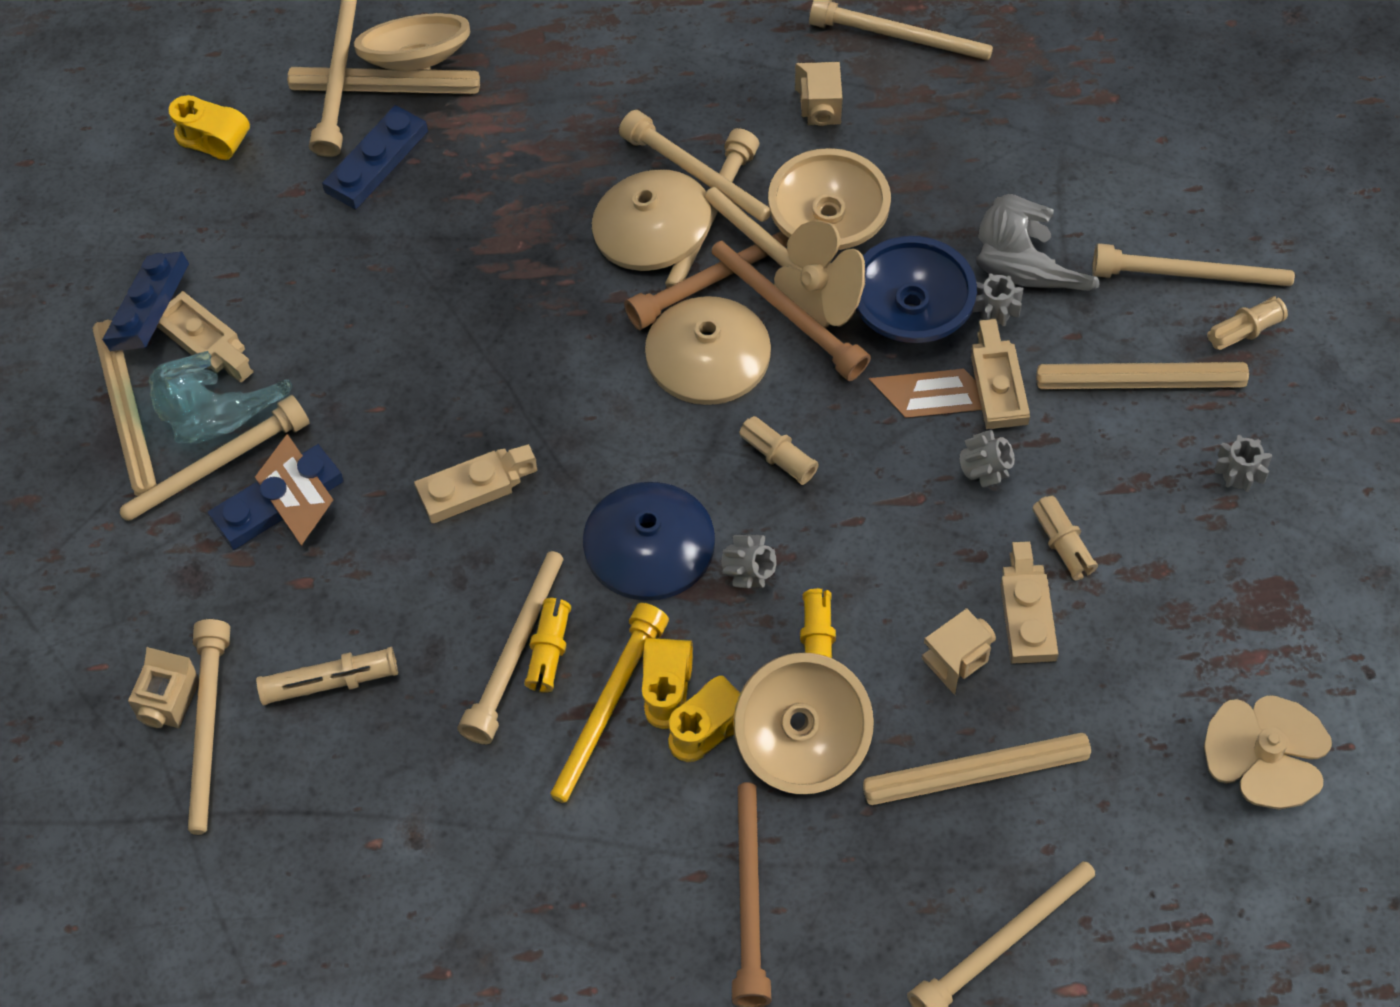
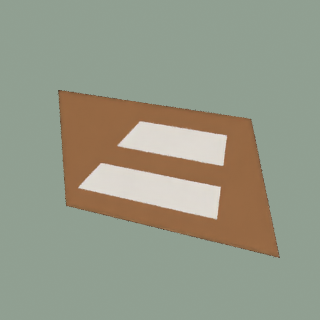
M965 369L868 378L905 418L982 410L976 380Z
M286 434L255 478L260 485L269 477H280L285 481L287 486L285 495L278 500H271V502L302 546L333 502V498L318 477L304 478L299 474L297 463L303 455L289 435Z

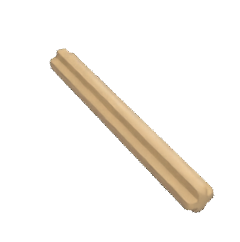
M291 67L287 76L289 88L300 91H326L330 68ZM346 68L342 91L477 94L480 89L479 72L471 70L417 69L393 71L375 68Z
M105 320L104 322L95 323L92 329L131 487L134 490V494L139 496L157 484L123 350L110 352L102 340L112 320Z
M1244 362L1041 364L1037 368L1036 380L1037 386L1040 389L1245 387L1249 380L1248 365Z
M1077 733L867 777L863 782V791L868 804L876 805L1088 760L1091 754V746L1086 734Z

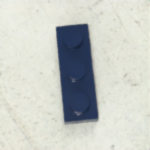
M394 105L322 182L324 192L356 210L428 132L426 121Z
M182 251L165 254L155 253L147 256L143 261L136 278L128 289L123 302L102 339L110 352L146 348L189 265Z
M319 444L302 453L303 456L297 463L298 472L302 477H318L327 491L344 482L342 473ZM269 477L261 485L257 481L207 512L211 522L232 550L237 549L283 520L271 500H278L285 495L287 490L286 483L280 477Z

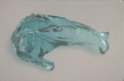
M208 351L159 365L153 369L148 384L151 385L150 397L153 409L161 421L171 424L174 440L177 443L190 444L204 442L234 431L264 408L287 396L293 388L292 382L285 379L269 387L248 393H242L241 391L237 393L226 392L221 395L203 387L205 385H215L218 379V375L208 369L203 370L212 365V356Z

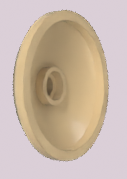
M443 13L421 14L391 20L374 26L361 33L355 39L354 47L356 54L360 58L388 70H430V66L446 60L465 43L471 31L468 20L462 16Z
M816 149L791 158L775 173L768 192V206L771 211V217L783 234L789 238L801 224L813 220L831 223L839 232L840 246L838 250L860 245L877 234L888 218L891 204L890 187L880 169L863 156L841 149Z
M649 170L623 179L605 193L594 211L592 232L596 245L609 261L626 269L639 271L657 270L680 262L702 244L710 230L712 207L705 198V189L692 177L672 170Z
M705 296L681 301L664 311L649 330L645 353L650 374L662 389L686 402L712 405L735 400L751 391L761 381L769 366L771 344L765 325L749 308L730 299ZM710 332V333H713V334H711V335H704V334H702V333Z
M792 653L771 660L750 677L738 697L733 726L738 750L747 766L757 777L770 786L788 793L813 794L826 791L841 784L861 765L871 744L874 719L871 702L864 686L846 666L820 654ZM801 712L805 717V723L802 728L795 730L790 724V719L795 713Z

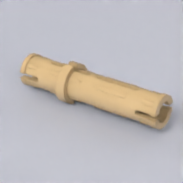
M388 647L384 650L352 656L351 652L341 654V659L301 667L270 676H260L256 678L259 698L264 706L268 705V703L348 686L349 690L359 688V683L398 675V668L393 648ZM370 666L369 668H365V669H361V670L350 671V670H353V669ZM350 671V672L343 673V674H339V675H333V674L339 673V672ZM322 677L321 679L286 686L287 684Z

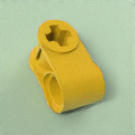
M180 96L174 99L169 106L170 118L176 123L174 135L177 143L185 148L210 154L217 159L229 160L250 129L248 119L238 110L207 102L195 96Z
M646 638L642 696L645 701V717L656 728L668 729L672 712L687 700L688 681L691 679L692 640Z
M720 675L710 680L697 694L672 712L669 719L670 735L668 745L672 755L677 759L685 762L697 761L727 737L734 735V712L740 692L724 676Z

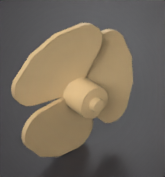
M813 220L801 224L787 242V252L791 262L802 268V270L792 266L779 268L774 277V285L823 327L827 328L829 324L833 326L843 325L859 305L865 286V260L860 251L846 249L830 263L840 246L839 232L831 223Z
M1265 696L1255 703L1253 709L1249 704L1238 699L1223 703L1209 722L1204 751L1208 771L1214 779L1222 783H1234L1242 777L1240 791L1248 802L1256 806L1280 810L1302 806L1319 794L1323 787L1322 774L1315 766L1290 756L1320 759L1329 753L1332 740L1319 718L1299 703L1277 696Z

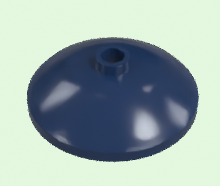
M902 236L883 241L863 255L865 260V286L856 312L864 323L877 333L901 342H930L952 334L970 317L977 295L976 278L967 260L951 246L928 237Z
M640 482L613 491L596 505L585 524L583 548L585 559L591 572L606 588L630 599L645 601L661 600L684 592L704 575L714 554L715 533L710 515L701 502L693 495L679 487L666 483ZM647 522L655 524L651 528H643L641 526Z

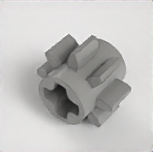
M991 273L984 284L976 282L977 295L972 312H980L983 320L996 319L997 325L1005 326L1010 315L1013 317L1020 316L1023 288H1015L1011 280L1012 276L1006 277Z
M989 430L973 435V438L965 440L967 448L963 449L960 453V465L967 478L970 480L980 478L983 488L1000 483L1002 479L1009 478L1010 475L1007 470L1013 467L1015 458L1012 446L1007 439L1003 437L995 439L993 431Z
M1237 435L1236 441L1232 446L1227 443L1221 444L1217 455L1220 459H1218L1214 471L1219 474L1223 473L1226 487L1243 488L1245 492H1249L1254 480L1261 484L1265 483L1269 474L1267 468L1272 454L1264 453L1260 445L1261 440L1242 438L1241 435Z
M734 535V544L723 549L721 560L723 574L734 577L733 587H765L764 579L769 578L775 572V549L764 545V535Z

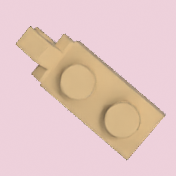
M184 291L169 302L157 325L162 332L208 369L211 368L216 373L224 368L229 375L239 382H243L253 373L248 364L249 359L242 354L245 348L239 341L237 333Z
M996 319L980 320V329L977 332L979 344H972L971 360L986 429L1028 425L1030 412L1015 344H1011L1010 340L1001 341Z
M529 444L511 449L508 452L505 448L496 452L494 450L414 481V484L430 522L437 523L512 493V487L520 483L521 477L537 471L536 458Z
M1030 541L1012 542V553H1010L1011 567H1003V576L1000 584L1011 664L1057 661L1058 647L1047 574H1044L1043 565L1033 566Z

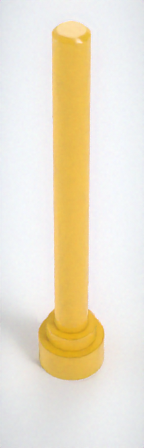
M638 603L629 619L631 625L629 632L632 635L550 793L555 801L560 803L568 801L644 651L646 638H659L662 636L669 622V617L659 608L647 603Z

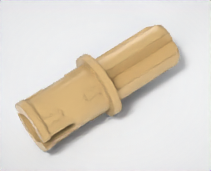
M1273 296L1252 308L1242 307L1236 311L1234 317L1213 326L1211 331L1207 333L1208 340L1212 342L1215 349L1219 350L1245 338L1253 340L1259 336L1260 331L1287 319L1288 311L1286 305L1279 297Z
M755 416L743 423L739 431L740 436L766 456L767 463L770 465L776 463L798 480L801 485L806 484L814 476L819 467L818 462L791 443V437L788 435L781 436Z
M1045 496L1039 499L1033 505V512L1050 538L1048 542L1049 547L1058 551L1070 571L1072 579H1083L1082 571H1085L1087 576L1093 573L1098 568V564L1093 560L1079 537L1081 533L1080 528L1071 524L1056 497Z

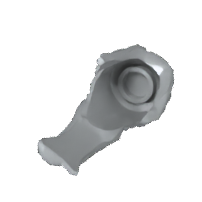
M1013 194L997 197L993 201V206L986 211L979 229L978 238L983 243L981 253L976 258V264L989 274L1004 275L1006 277L1012 276L1011 280L1014 284L1025 287L1066 288L1090 291L1095 290L1100 285L1098 277L1065 269L1056 264L1055 259H1050L1045 253L1038 252L1033 246L1030 237L1037 238L1043 243L1050 240L1051 233L1048 227L1040 224L1039 221L1048 223L1050 218L1053 217L1054 209Z

